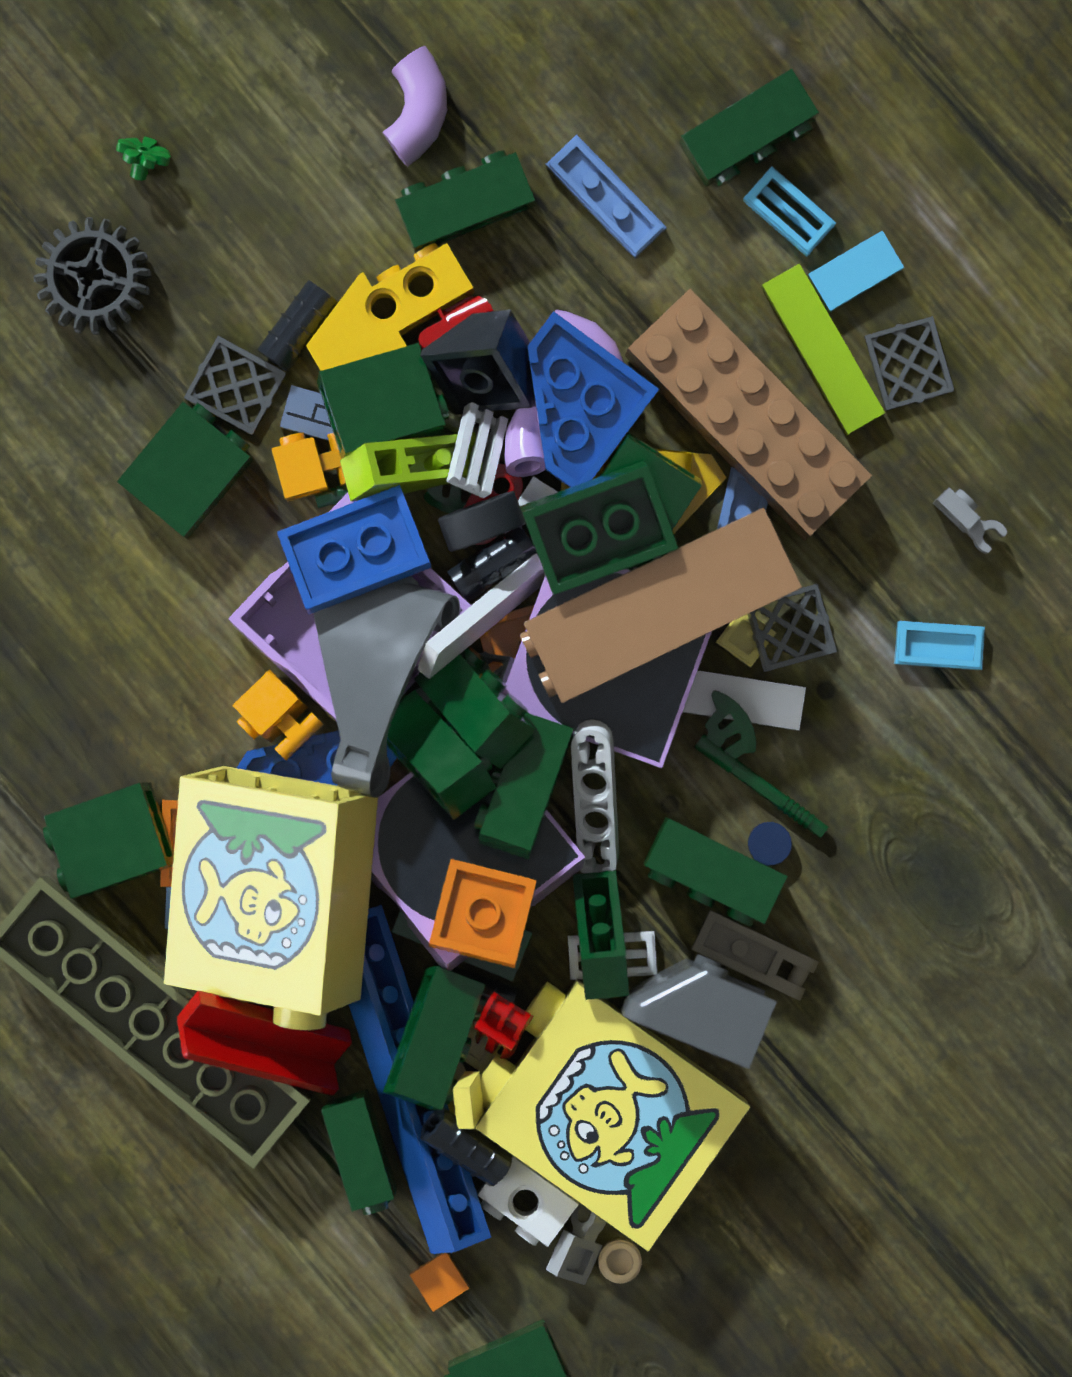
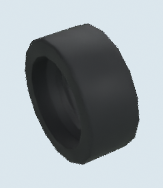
M514 491L480 501L438 519L450 552L494 538L526 523Z

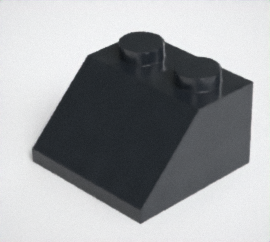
M511 309L473 313L422 349L420 355L456 414H463L464 407L471 402L479 405L478 410L481 412L485 409L500 411L532 408L535 395L527 348L530 341Z

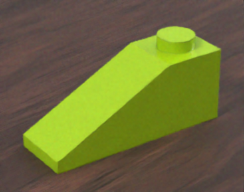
M475 432L471 436L462 474L463 478H467L471 451L476 440ZM458 434L364 443L340 460L350 502L359 501L398 485L401 486L402 492L405 494L449 484L446 481ZM482 462V464H481L479 476H480V474H481L483 462Z

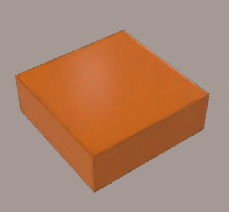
M449 1253L439 1254L410 1273V1277L433 1312L470 1288Z

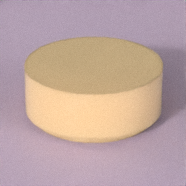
M616 1238L608 1241L601 1248L598 1264L601 1273L606 1279L621 1284L633 1280L638 1275L642 1265V1258L638 1247L633 1242L624 1238Z

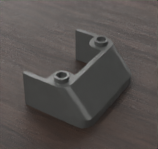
M697 954L695 961L686 958L629 988V995L623 996L620 1009L622 1015L632 1021L749 1069L776 1001L763 996L765 990L727 975L729 971L720 968L721 963Z

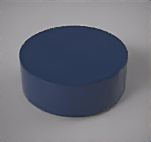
M763 822L752 829L747 845L751 856L756 861L765 865H776L787 858L791 851L792 842L789 832L782 825L775 822Z

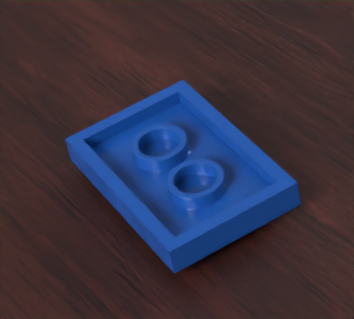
M400 485L277 532L308 615L432 568Z

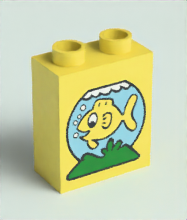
M227 766L180 776L164 984L196 991L200 990L246 1003L250 1001L274 1006L273 1023L284 1028L296 1030L324 1028L328 1012L360 1000L378 797L373 798L336 785Z
M576 979L566 994L547 981L526 1009V1012L534 1017L525 1030L535 1036V1038L518 1062L514 1065L507 1059H501V1055L496 1053L480 1074L484 1113L475 1128L649 1251L745 1116L750 1105L744 1097L646 1027L624 1017L621 1010L608 1000L603 998L585 1000L584 984L580 980Z

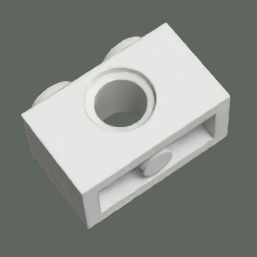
M514 1155L511 1167L505 1177L495 1186L491 1187L483 1182L477 1194L483 1199L481 1207L498 1220H501L504 1215L518 1225L515 1232L534 1246L539 1241L549 1246L579 1205L577 1200ZM521 1190H530L536 1194L538 1204L530 1211H521L513 1203L515 1194Z

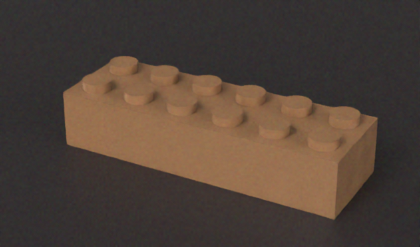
M691 289L678 299L627 349L625 357L659 389V392L746 479L745 481L759 495L766 499L772 509L804 541L872 477L858 460Z

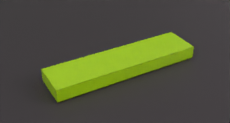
M800 263L762 284L763 291L845 434L849 435L884 415L885 411Z

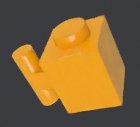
M304 432L282 437L279 439L280 446L271 448L284 497L288 502L329 490L325 472L337 470L340 484L346 485L340 462L341 456L333 433L327 435L331 451L319 454L314 437L305 439Z
M270 669L232 705L242 715L237 720V723L254 740L261 735L272 743L282 732L287 736L274 748L286 761L324 725L312 712L300 724L296 721L308 706Z

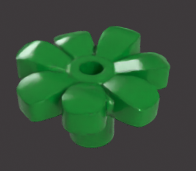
M145 136L142 143L138 138L119 139L116 146V151L123 153L122 159L126 163L132 164L130 177L140 181L147 179L149 168L154 169L156 164L168 166L171 158L170 152L162 146H156L157 140Z

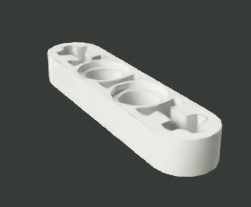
M592 719L578 725L571 744L577 848L585 856L583 868L580 870L582 873L616 870L619 858L613 735L606 724ZM588 735L594 736L595 741L599 743L595 755L596 759L589 760L590 745L589 742L585 741ZM588 773H598L605 779L606 786L598 790L590 789L583 783L582 778ZM589 812H600L606 816L608 824L603 828H594L588 825L585 815ZM602 841L601 857L605 859L604 864H596L595 857H592L595 842Z

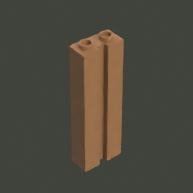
M760 508L679 547L677 550L658 557L523 622L527 631L519 635L530 658L539 655L546 671L538 675L549 698L558 694L561 703L801 589L802 586L765 509Z

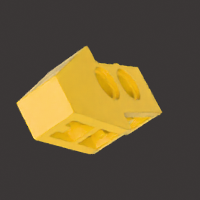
M432 243L413 255L416 261L402 270L399 265H395L376 277L379 283L373 287L364 272L360 273L306 345L320 371L406 347L407 345L402 339V335L438 315V309L442 311L474 294L473 286L448 244L446 243L438 248L436 243ZM426 276L432 280L434 286L430 294L424 297H417L409 291L410 282L415 277ZM380 298H389L396 304L395 313L387 319L377 318L372 313L373 304Z

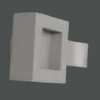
M949 487L933 502L948 519L973 540L975 547L985 554L992 550L983 540V534L986 530H994L1001 538L1007 534L1006 528L1000 522L980 520L981 517L974 512L978 505L961 489L955 493Z
M579 1202V1205L571 1214L573 1231L563 1230L546 1270L557 1277L585 1285L603 1246L595 1240L604 1228L606 1221Z

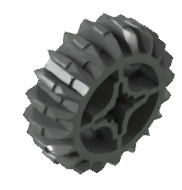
M92 217L85 219V231H80L77 223L70 221L68 223L72 233L70 236L66 237L59 229L53 232L56 239L60 242L56 248L49 242L43 243L42 248L51 254L50 259L36 258L35 264L42 269H47V273L34 275V282L40 285H48V287L37 293V297L41 301L54 299L47 305L45 311L52 316L63 310L58 320L61 326L66 327L75 318L74 331L76 333L82 334L86 323L90 322L91 333L93 335H100L102 321H105L106 326L111 332L117 331L114 317L119 315L125 323L129 324L132 318L125 311L126 308L131 305L135 310L141 311L144 307L139 300L134 298L135 294L149 295L150 288L138 283V281L151 278L152 272L150 269L137 267L149 259L146 252L132 254L139 247L140 241L133 237L123 243L128 231L122 225L111 235L112 223L108 219H104L101 222L99 231H96V225ZM95 243L94 248L90 247V251L84 260L64 262L66 257L76 248L85 244ZM108 245L122 254L127 267V278L119 277L116 273L108 271V256L106 255ZM98 264L100 267L97 271L104 275L107 280H94L92 285L87 288L88 281L81 277L79 273H92L94 267H97ZM59 274L78 282L79 291L77 296L80 300L77 308L67 303L60 290ZM108 290L122 291L120 296L110 305L101 309L91 310L92 305L96 304V300L101 293Z

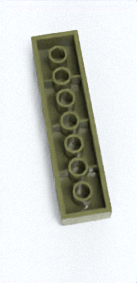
M49 876L40 877L0 924V958L251 1168H255L313 1097L300 1087L185 1059L182 1055L177 1016L193 996L181 987L164 984L165 973L79 901L75 898L70 899L69 893H65L61 886Z

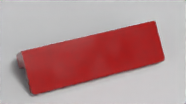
M200 990L195 993L177 1016L182 1055L185 1059L332 1096L339 1089L334 1064L352 1044L348 1029L326 1024L324 1028L316 1030L284 1028L273 1023L274 1010Z

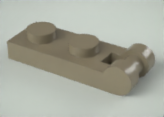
M709 910L691 947L692 950L801 1001L806 991L803 985L809 972L814 973L819 961L711 910ZM783 959L794 964L787 980L776 975Z

